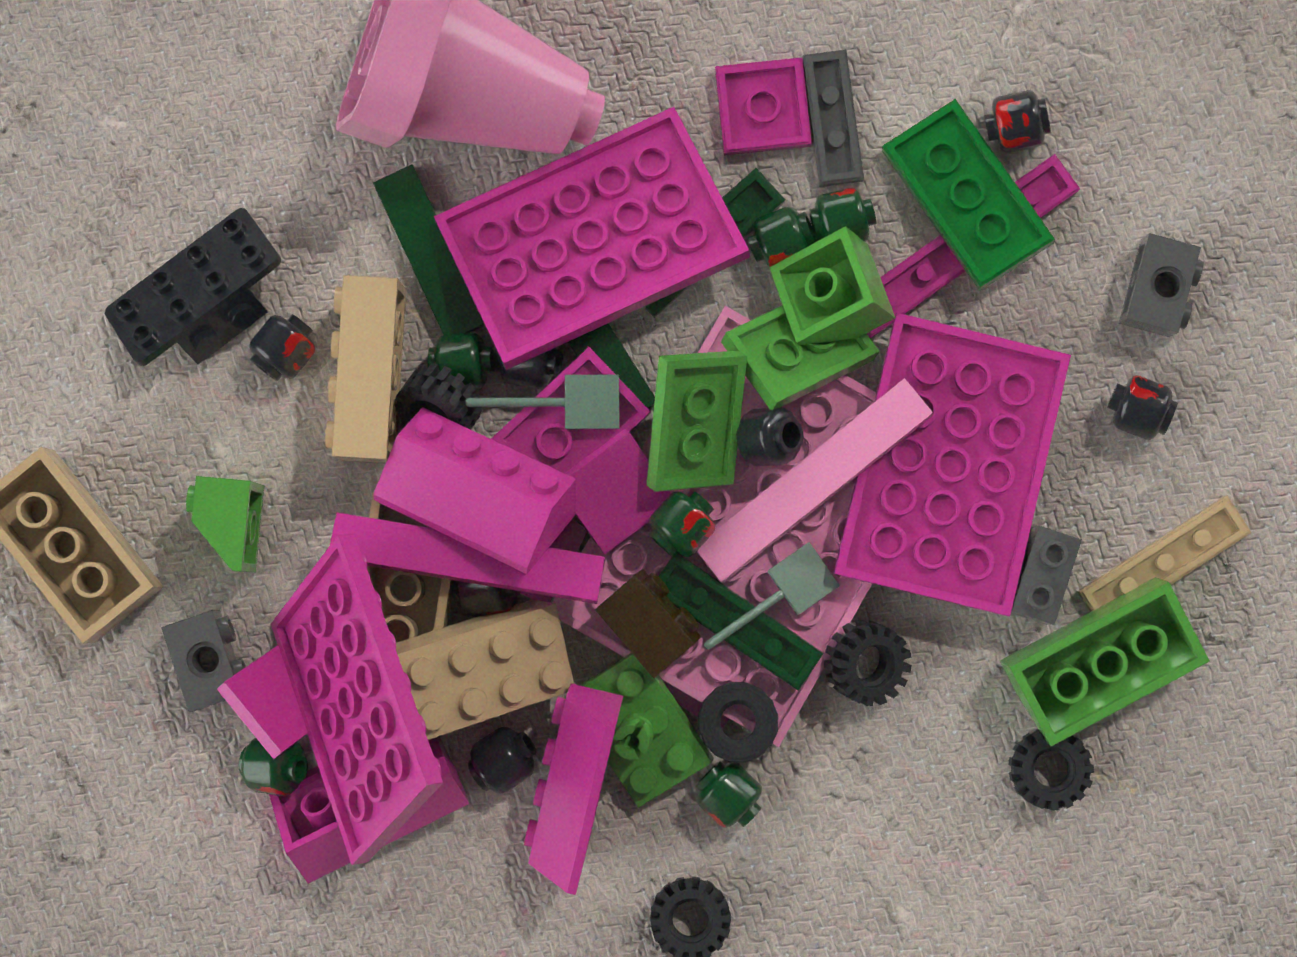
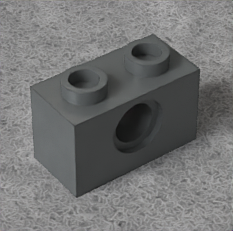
M1151 233L1140 240L1118 324L1166 337L1179 333L1180 328L1185 329L1192 312V303L1187 302L1191 285L1197 286L1204 266V261L1198 260L1201 247ZM1157 276H1164L1171 281L1173 294L1170 298L1162 297L1156 292L1154 281Z
M1042 526L1031 527L1011 610L1012 614L1045 625H1055L1082 539Z
M211 610L161 627L188 712L198 711L226 701L217 688L246 667L242 658L236 659L231 642L236 641V634L229 616L222 617L220 610ZM207 646L213 648L219 656L218 666L212 672L205 671L199 663L200 652Z

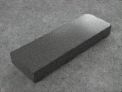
M847 50L803 55L804 77L819 187L863 182L864 174Z

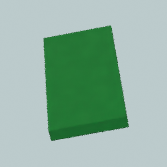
M956 99L882 146V152L979 291L1054 244L1055 238Z

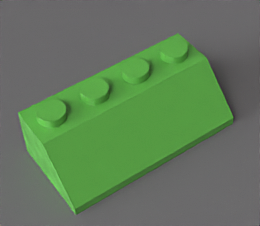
M1156 577L1000 660L1020 701L1050 746L1061 742L1210 662L1170 583Z

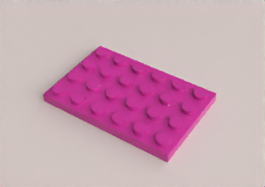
M674 106L434 216L506 370L750 258L749 248Z
M896 313L875 401L905 378L934 415L856 477L833 574L1007 617L1010 616L1071 355Z
M353 533L337 535L272 621L271 627L294 690L351 865L368 863L443 784V780L441 778L440 763L434 757L426 736L425 721L418 713L411 694L410 679L403 671L396 652L395 637L389 631L382 612L381 598L378 592L374 590L367 570L366 556L360 550Z

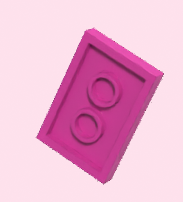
M588 347L535 398H565V375L616 374ZM619 379V429H565V407H524L491 439L565 473L622 430L627 429L631 432L651 411Z

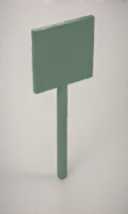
M565 375V398H468L465 403L468 407H565V429H619V375Z
M810 542L767 571L779 590L704 643L706 649H712L784 597L798 616L840 586Z

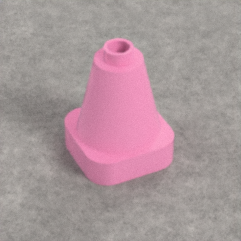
M374 0L341 102L336 122V131L384 148L392 146L405 136L560 154L565 149L569 140L586 146L591 142L601 120L605 96L587 89L589 81L587 69L480 0Z

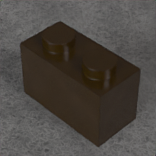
M642 569L600 604L595 611L649 674L655 678L702 636L696 631L699 625L692 614L684 607L678 609L667 597L669 589L656 574L650 573L648 575Z

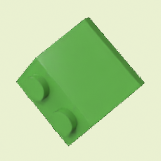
M846 226L769 267L795 341L799 345L858 338L895 319L868 244Z
M196 476L195 486L189 485L186 496V511L192 512V523L232 571L256 573L265 485L248 480Z

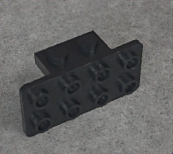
M239 208L107 306L105 316L133 360L139 366L148 365L176 343L199 365L268 313L263 303L250 287L277 268L281 263V257L245 208Z

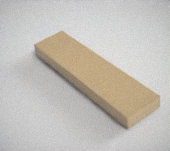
M1228 495L1223 496L1077 592L1091 612L1155 577L1168 581L1172 585L1252 532Z

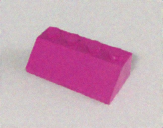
M422 407L397 435L373 497L375 501L528 574L575 516L576 479Z
M572 683L566 698L558 696L551 723L560 726L557 739L548 738L542 764L550 766L547 780H538L533 805L541 807L538 821L529 820L524 846L532 847L528 864L566 893L576 895L623 696Z
M440 736L428 741L434 757L440 763L443 784L385 845L469 804L458 772ZM318 766L308 770L305 779L290 795L277 796L269 794L285 852L308 884L351 863Z

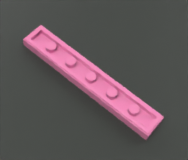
M904 378L718 527L697 552L720 582L725 583L930 419L934 413Z

